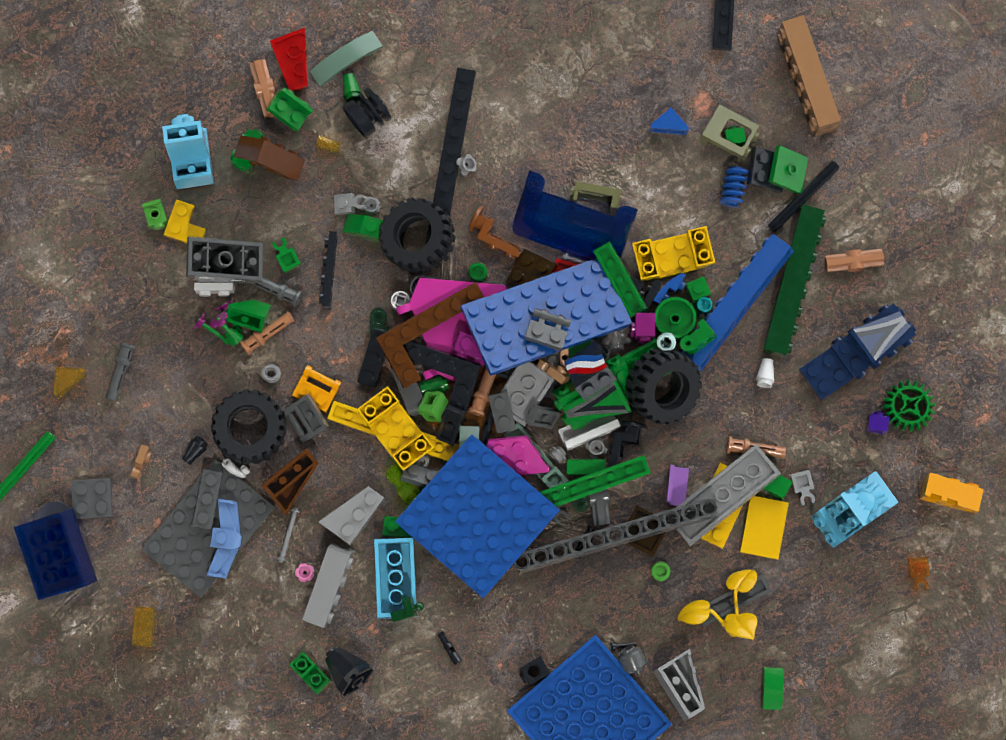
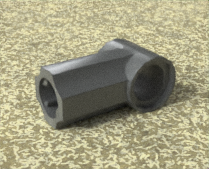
M608 489L589 495L594 527L610 525Z

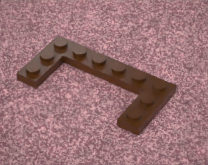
M476 282L375 338L404 389L421 380V377L403 345L461 313V305L484 298Z

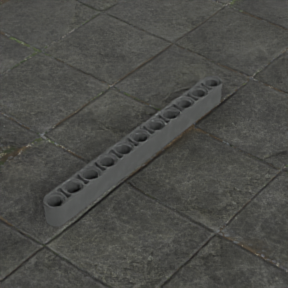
M712 499L680 506L525 551L513 565L522 573L712 519L718 514V506ZM711 504L715 509L712 513L704 512V507ZM694 510L696 515L694 518L688 519L685 517L686 512ZM670 515L677 517V521L674 524H668L666 521ZM651 521L658 522V527L654 530L648 528V523ZM633 526H637L640 529L636 535L629 533L630 528ZM613 532H620L621 536L618 540L614 541L611 539ZM595 537L602 538V543L598 546L592 544V540ZM577 542L583 543V549L580 551L573 549ZM557 548H564L565 552L563 556L557 557L555 556V550ZM539 553L546 554V559L543 562L536 560ZM520 559H527L525 567H518Z

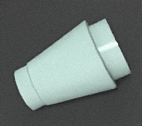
M662 333L657 338V346L662 351H671L676 346V339L672 333ZM665 337L669 338L671 342H667Z

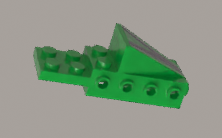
M653 339L622 357L618 354L606 361L608 368L617 379L586 400L576 391L572 381L553 390L552 393L556 399L553 402L558 411H562L563 415L561 418L564 424L576 430L583 428L592 420L629 413L631 411L627 403L629 397L626 396V389L628 388L626 380L630 376L628 373L635 366V361L641 359V355L644 353L649 354V351L652 349H659L657 340Z

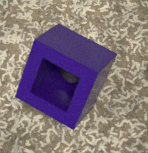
M873 412V414L868 416L866 432L885 435L888 431L889 417L885 416V413Z

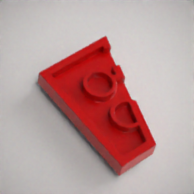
M304 27L270 40L287 87L293 92L308 87L306 32Z

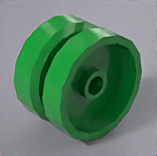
M670 297L658 305L655 311V330L658 336L662 333H672L676 343H680L684 336L691 335L696 327V311L693 305L686 299ZM675 318L679 319L677 322L672 321V319L675 320ZM665 337L667 342H671L669 338Z

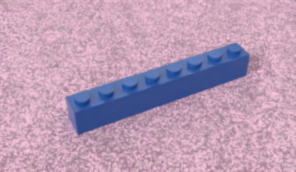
M772 234L771 237H767L764 240L762 249L754 253L748 267H744L740 271L738 280L730 284L727 289L728 293L724 298L721 297L717 301L714 311L708 313L704 320L718 337L692 355L687 354L681 348V354L690 358L697 365L698 371L701 372L794 252L790 245L776 235Z

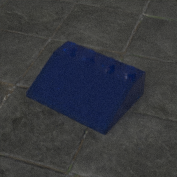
M73 508L14 526L38 600L79 589L97 581Z

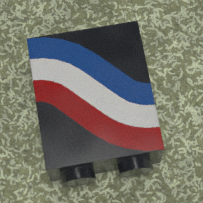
M596 341L564 361L574 388L584 400L617 379L607 366L605 351Z

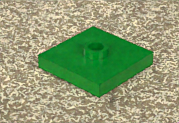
M776 146L769 183L800 194L803 188L808 157L785 147Z

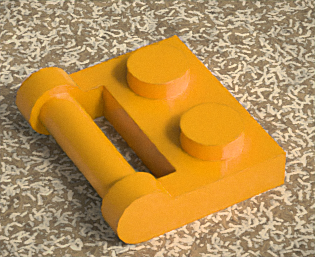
M307 365L292 396L301 399L305 395L310 394L319 410L327 413L342 382L324 376L312 370L313 367ZM311 377L332 387L330 393L307 382L308 378Z

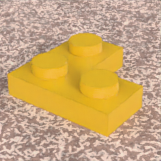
M176 199L163 235L187 244L188 237L204 238L206 229L189 223L195 206Z

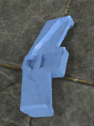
M218 499L220 528L213 527L210 547L217 548V551L206 576L226 579L238 548L241 546L242 536L240 534L237 502Z

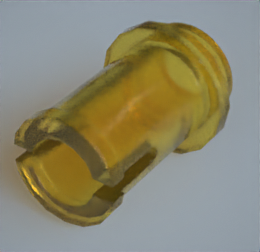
M319 135L316 143L320 150L323 148L336 154L341 145V142L326 138L325 135Z

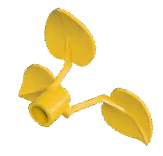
M737 571L731 574L726 581L727 588L734 590L735 614H728L723 621L713 609H709L710 603L708 601L696 600L690 602L681 610L678 615V621L691 625L701 624L708 619L709 613H711L721 623L722 627H725L726 632L731 637L754 640L758 622L757 617L752 613H742L739 615L737 593L738 591L742 593L748 592L754 587L757 581L756 571Z

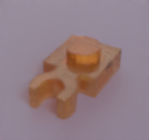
M928 557L907 559L909 578H915L913 590L915 592L918 591V584L921 583L924 585V590L927 591L929 584L925 577L930 576Z

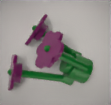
M233 300L222 303L220 307L215 309V311L220 309L221 313L216 315L209 325L204 323L206 321L204 318L206 313L204 312L200 319L196 320L197 323L193 327V330H195L196 327L200 329L203 326L220 338L226 345L230 344L232 347L244 338L241 334L242 330L238 325L232 324L233 327L228 328L225 324L228 317V305ZM222 326L226 331L224 333L225 337L213 328Z

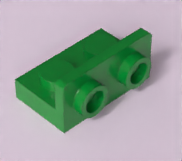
M286 88L277 91L266 108L268 112L295 132L300 129L306 117L313 112V109L310 108L307 102L300 100L293 91Z

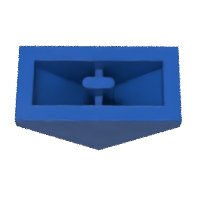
M672 108L668 109L650 126V132L687 135L689 127Z

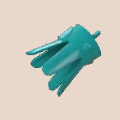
M707 297L700 298L694 305L698 307L696 317H699L701 313H704L706 317L710 313V309L714 310L712 301Z

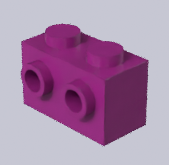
M655 313L635 314L634 322L630 326V337H634V342H638V345H644L655 338Z
M458 332L451 351L455 352V356L466 359V357L471 358L474 363L484 366L485 363L473 336Z

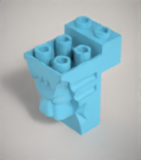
M188 114L177 115L176 118L171 120V125L162 126L164 144L172 164L173 180L176 188L183 189L214 184L207 128L202 127L201 121H194L193 116H188Z
M875 471L846 492L840 494L825 507L813 514L811 518L815 526L825 536L826 541L834 548L899 502Z

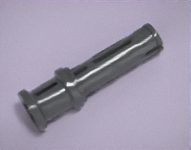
M262 277L261 282L249 283L276 295L280 301L283 299L291 303L293 307L298 305L302 297L301 291L297 292L288 288L286 284L280 285L265 277Z
M123 342L119 344L121 346L119 354L114 360L116 363L115 370L105 397L114 401L118 400L127 367L132 363L130 360L133 350H136V346Z

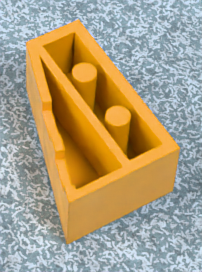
M929 473L924 477L919 500L976 514L979 512L984 489L979 488V485L974 483L965 484L958 479Z

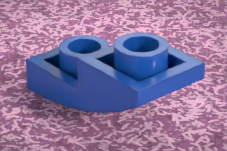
M681 273L666 283L657 293L652 304L658 306L662 301L668 299L670 296L667 293L668 291L674 295L677 290L681 292L686 283L684 281L685 274Z

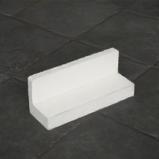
M613 415L592 420L581 429L573 430L568 425L559 429L558 432L566 450L569 451L597 437L620 429V424Z

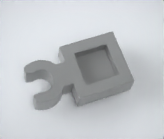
M352 193L334 195V214L355 213V208L360 210L367 209V206L360 205V201L367 199V197L361 194L355 196Z
M806 470L791 474L790 478L795 494L801 493V506L805 505V497H809L811 503H814L815 497L809 491L814 489L810 471Z

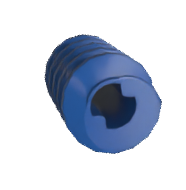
M728 166L729 169L725 172L727 176L724 177L725 184L722 187L725 191L721 192L723 198L720 199V204L739 208L738 203H744V200L740 199L739 196H745L741 189L747 188L746 185L742 184V182L748 180V178L744 177V174H748L749 171L738 166Z

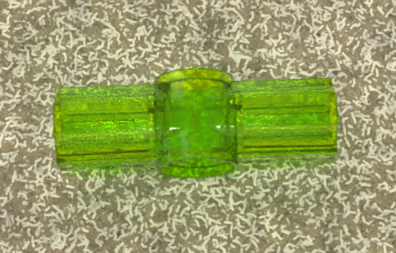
M396 464L385 475L397 489L396 492L404 503L410 505L421 491L417 486L400 480L402 469Z

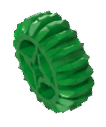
M910 380L905 382V386L900 381L898 387L895 385L891 387L893 392L888 391L886 393L889 397H885L884 402L889 404L884 405L883 409H889L885 413V416L891 415L892 417L889 423L897 422L894 428L902 425L901 431H905L906 426H908L909 432H912L914 426L919 431L921 429L920 424L926 427V421L930 422L932 420L928 414H935V411L930 408L935 407L936 404L930 403L934 399L933 395L927 396L930 389H927L925 392L922 390L925 386L924 384H921L918 388L917 381H914L912 386ZM910 391L916 393L918 396L914 398H909L906 394L904 395L902 392ZM896 396L900 399L899 402L901 403V409L896 412L894 407ZM921 400L924 403V412L922 416L919 414L920 411L917 407L918 403ZM916 401L911 408L903 411L906 408L907 404ZM904 414H909L912 417H915L916 420H904L903 418H901V416Z

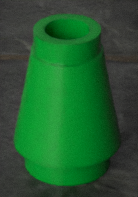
M345 74L343 76V97L346 99V102L350 100L358 102V94H362L354 74Z

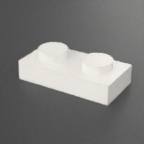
M194 283V290L201 297H209L211 294L229 297L230 294H234L235 286L233 283Z

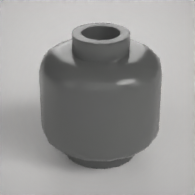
M630 645L620 651L618 660L627 674L633 673L635 676L644 671L643 668L646 666L647 660L641 648Z

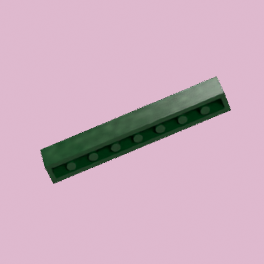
M804 204L800 209L791 243L794 252L788 258L763 348L764 353L785 358L787 353H791L793 343L790 342L791 336L796 335L798 325L795 324L796 317L800 318L803 309L800 306L801 299L805 300L808 290L804 288L805 283L810 281L812 270H809L811 263H815L817 252H814L816 245L820 244L822 234H819L820 227L824 228L827 218L823 216L825 212L823 209Z

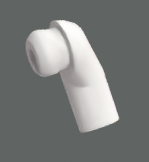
M228 458L222 462V466L229 473L237 477L245 478L250 473L246 465L238 468Z

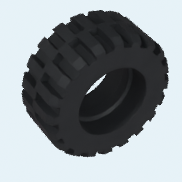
M408 198L406 203L402 200L397 203L398 206L396 208L392 206L389 209L390 214L383 217L384 225L381 224L379 228L382 232L379 235V242L382 243L380 247L388 260L400 269L409 273L414 272L415 274H421L422 271L426 273L432 272V267L439 268L441 266L440 262L442 260L446 262L449 258L447 256L448 252H452L454 248L451 243L455 242L456 236L452 234L455 228L451 223L450 217L434 202L427 201L424 198H418L417 200ZM428 221L431 224L432 230L428 243L420 250L406 251L403 246V236L407 228L414 222Z
M655 348L650 350L649 354L644 353L641 355V359H637L633 369H630L628 373L630 375L629 379L626 380V386H628L626 396L629 397L628 402L635 412L656 424L663 425L665 423L669 425L673 424L674 421L682 420V417L687 416L690 413V409L696 406L697 403L695 402L697 398H700L701 394L699 389L702 388V381L699 380L701 379V374L698 371L697 365L685 355L676 350L662 351ZM672 372L673 382L670 390L665 396L655 400L654 393L658 381L665 374Z
M242 389V392L235 391L231 396H226L222 399L223 402L217 405L215 408L216 412L212 415L211 432L217 447L227 458L236 463H243V465L251 463L256 465L260 464L263 460H269L271 455L279 451L278 448L283 444V438L286 435V422L280 407L269 395L260 393L258 390L249 391L248 389ZM244 410H255L261 413L267 424L264 437L252 445H244L237 442L231 433L233 418Z

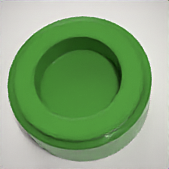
M657 562L651 568V575L656 581H665L670 576V567L665 562Z

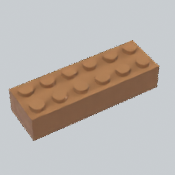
M802 15L783 21L778 32L779 34H777V39L780 45L783 44L785 50L783 51L784 59L790 64L789 73L792 80L795 79L797 86H795L797 96L802 98L803 103L801 106L803 113L808 115L809 121L807 123L809 130L814 132L815 136L837 129L841 119L805 17Z

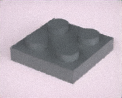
M110 478L72 481V504L75 520L113 517Z

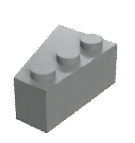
M690 649L653 671L684 722L705 709Z

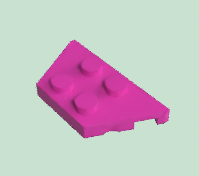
M527 435L488 440L486 447L519 475L550 471L548 464L546 465L541 458V454L534 448L532 441Z

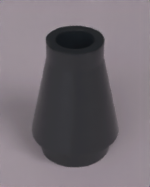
M196 435L194 439L191 438L182 459L191 465L207 450L206 447L209 444Z

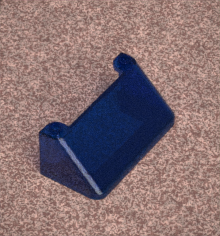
M529 171L512 224L513 232L516 235L586 261L596 259L593 251L611 241L619 258H622L636 220L638 209L622 206L617 210L615 217L544 192L545 180L543 176Z

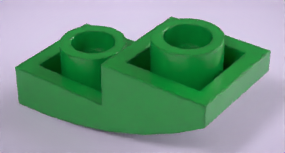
M304 652L289 664L317 695L332 682Z
M763 667L761 684L763 687L762 709L782 710L783 668Z

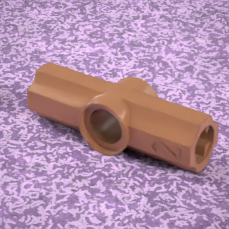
M256 60L250 63L252 76L255 81V91L257 98L260 100L264 118H272L275 116L268 112L266 108L276 94L272 78L270 79L266 61Z
M857 249L846 251L843 254L825 256L827 273L845 270L847 272H856L864 268L884 266L882 249L867 251Z

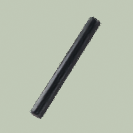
M834 161L830 162L769 223V228L773 232L781 228L839 170V165Z

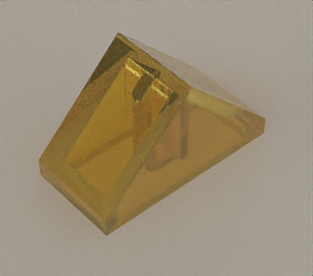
M55 367L53 394L60 399L88 374L83 368Z

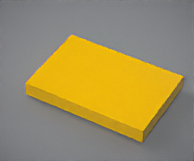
M753 496L749 500L740 553L775 560L779 559L788 502Z

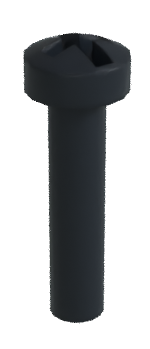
M611 642V649L615 651L617 648H625L630 645L636 647V642L619 644Z

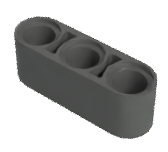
M390 367L410 418L419 415L420 413L417 409L423 397L417 382L404 389L392 367Z

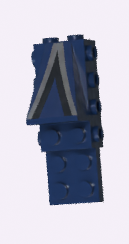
M886 304L878 310V315L875 317L872 315L868 316L863 320L864 324L862 326L852 327L847 331L848 335L843 339L841 336L831 342L833 345L828 350L799 369L820 401L853 379L857 378L859 380L867 374L866 370L871 367L875 369L883 363L882 359L887 356L890 359L898 353L897 349L901 346L906 348L914 342L913 338L916 336V329L910 321L907 322L903 317L905 314L899 306L896 307L895 304L888 306Z

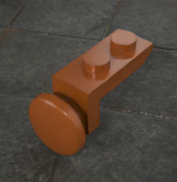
M480 206L471 219L469 231L472 233L475 227L480 229L477 238L487 242L488 247L494 250L499 248L505 251L504 254L511 258L519 257L522 251L517 245L490 233L495 219L482 214L484 207Z

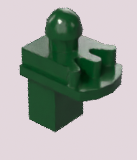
M401 595L404 609L390 613L393 623L418 616L417 611H422L424 604L422 602L414 604L411 596Z

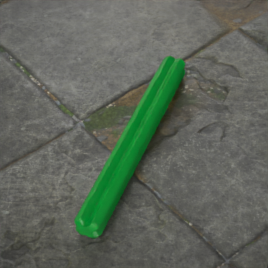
M46 432L0 484V501L55 440L53 434Z

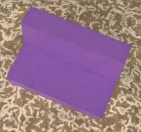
M670 465L665 505L677 507L686 500L689 468Z

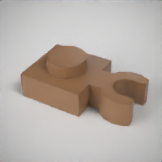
M545 358L539 360L537 366L540 369L546 371L549 376L559 383H568L570 376L564 367L560 365L554 366Z
M141 444L130 475L133 478L140 479L143 467H145L146 463L149 464L152 453L148 446Z

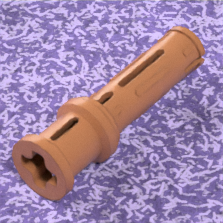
M287 311L266 326L262 333L254 331L252 332L253 335L244 341L241 340L239 343L249 356L253 350L259 346H264L267 339L294 322V319Z
M487 368L478 391L473 394L474 400L471 408H468L469 413L480 417L485 415L484 409L486 403L489 402L488 396L496 374L490 376Z
M732 436L728 437L726 453L735 452L742 453L743 455L757 444L766 456L785 458L786 447L753 443L748 439L739 440L733 439Z

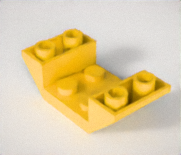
M707 226L691 229L686 234L655 241L647 239L632 243L641 280L668 278L681 273L694 272L716 263Z
M388 386L357 409L368 427L403 471L434 449V446L413 422Z

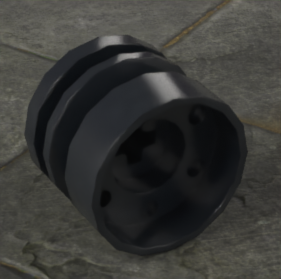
M368 87L364 90L367 99L359 93L360 104L350 100L342 106L350 122L366 139L376 132L373 122L383 126L382 118L386 122L392 119L385 103Z

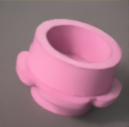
M302 563L296 569L295 575L301 582L311 581L314 577V568L311 565Z

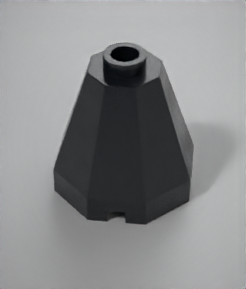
M333 647L326 653V664L336 688L344 697L356 692L359 689L357 685L361 682L364 685L374 672L366 661L341 647Z

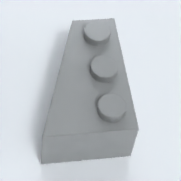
M368 486L320 520L319 524L351 547L383 504L385 498Z

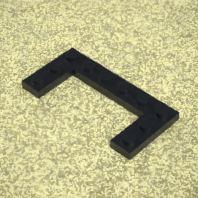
M376 327L373 328L357 380L358 383L372 388L377 387L386 356L375 338L387 331ZM413 340L404 344L403 347L413 363L457 378L448 405L465 411L463 418L465 420L482 365Z

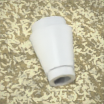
M762 359L755 379L757 386L762 388L772 387L774 383L772 359Z

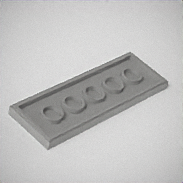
M755 444L677 506L680 507L701 500L712 499L718 506L717 516L676 530L688 545L692 546L780 476L781 473L760 447ZM711 504L706 505L704 512L712 513L715 507ZM688 510L685 517L692 519L695 517L696 512ZM670 515L667 518L671 524L677 521V517L674 515Z

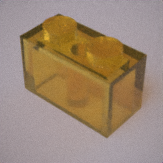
M135 606L132 646L154 648L156 608Z

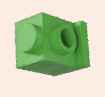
M156 199L142 204L149 228L154 230L163 229L168 220L161 200ZM158 212L157 217H152V213Z
M426 391L417 411L426 421L441 422V416L449 401L445 394L440 391Z

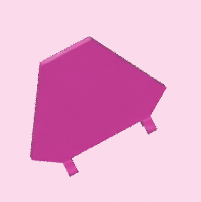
M419 278L410 302L397 307L396 310L398 315L412 310L414 316L475 282ZM477 283L484 297L507 290L505 285ZM461 312L423 333L422 336L427 346L455 355V352L451 351L457 333L463 332L471 336L472 334ZM466 357V360L473 362V359ZM433 369L422 372L425 379L435 375H441L455 382L457 379Z

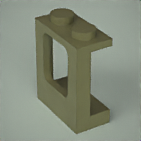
M719 104L703 132L700 142L704 145L710 142L737 156V162L740 163L743 157H748L751 148H749L751 142L755 143L760 135L757 132L760 125ZM732 120L751 131L743 147H739L721 137L720 134L727 121Z
M576 182L575 187L571 186L569 202H572V208L576 209L577 198L611 204L609 215L617 216L621 189Z

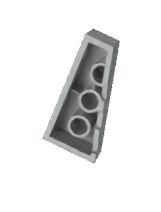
M335 542L327 548L302 620L325 628L327 623L331 624L334 613H332L333 607L338 605L341 597L339 591L341 587L344 588L347 580L345 575L347 570H350L354 560L352 559L354 549Z

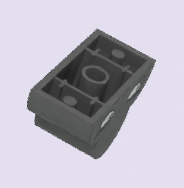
M199 237L187 238V278L198 280V283L245 284L262 281L263 243Z

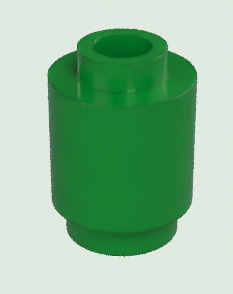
M441 375L424 379L423 382H420L423 397L426 391H440L445 394L446 389H449L447 378H443Z

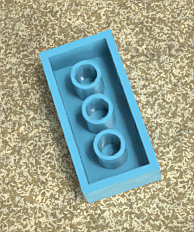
M413 538L374 540L378 619H392L390 613L404 609L401 599L403 594H406L407 597L411 596L414 604H416Z

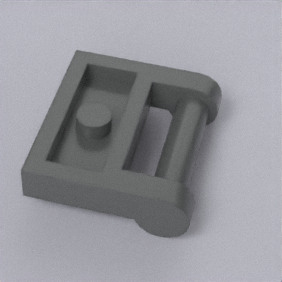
M310 394L305 395L282 411L284 417L288 418L299 436L301 445L307 443L329 427ZM294 411L297 412L304 426L308 430L307 434L305 433L296 416L294 415Z

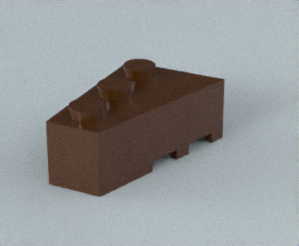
M240 136L233 157L248 160L250 164H257L265 168L266 171L285 179L298 180L305 161L298 157L299 153L292 150L286 151L285 146L278 143L272 144L271 139L263 136L260 139Z
M305 448L261 486L283 513L287 515L319 463L308 449Z

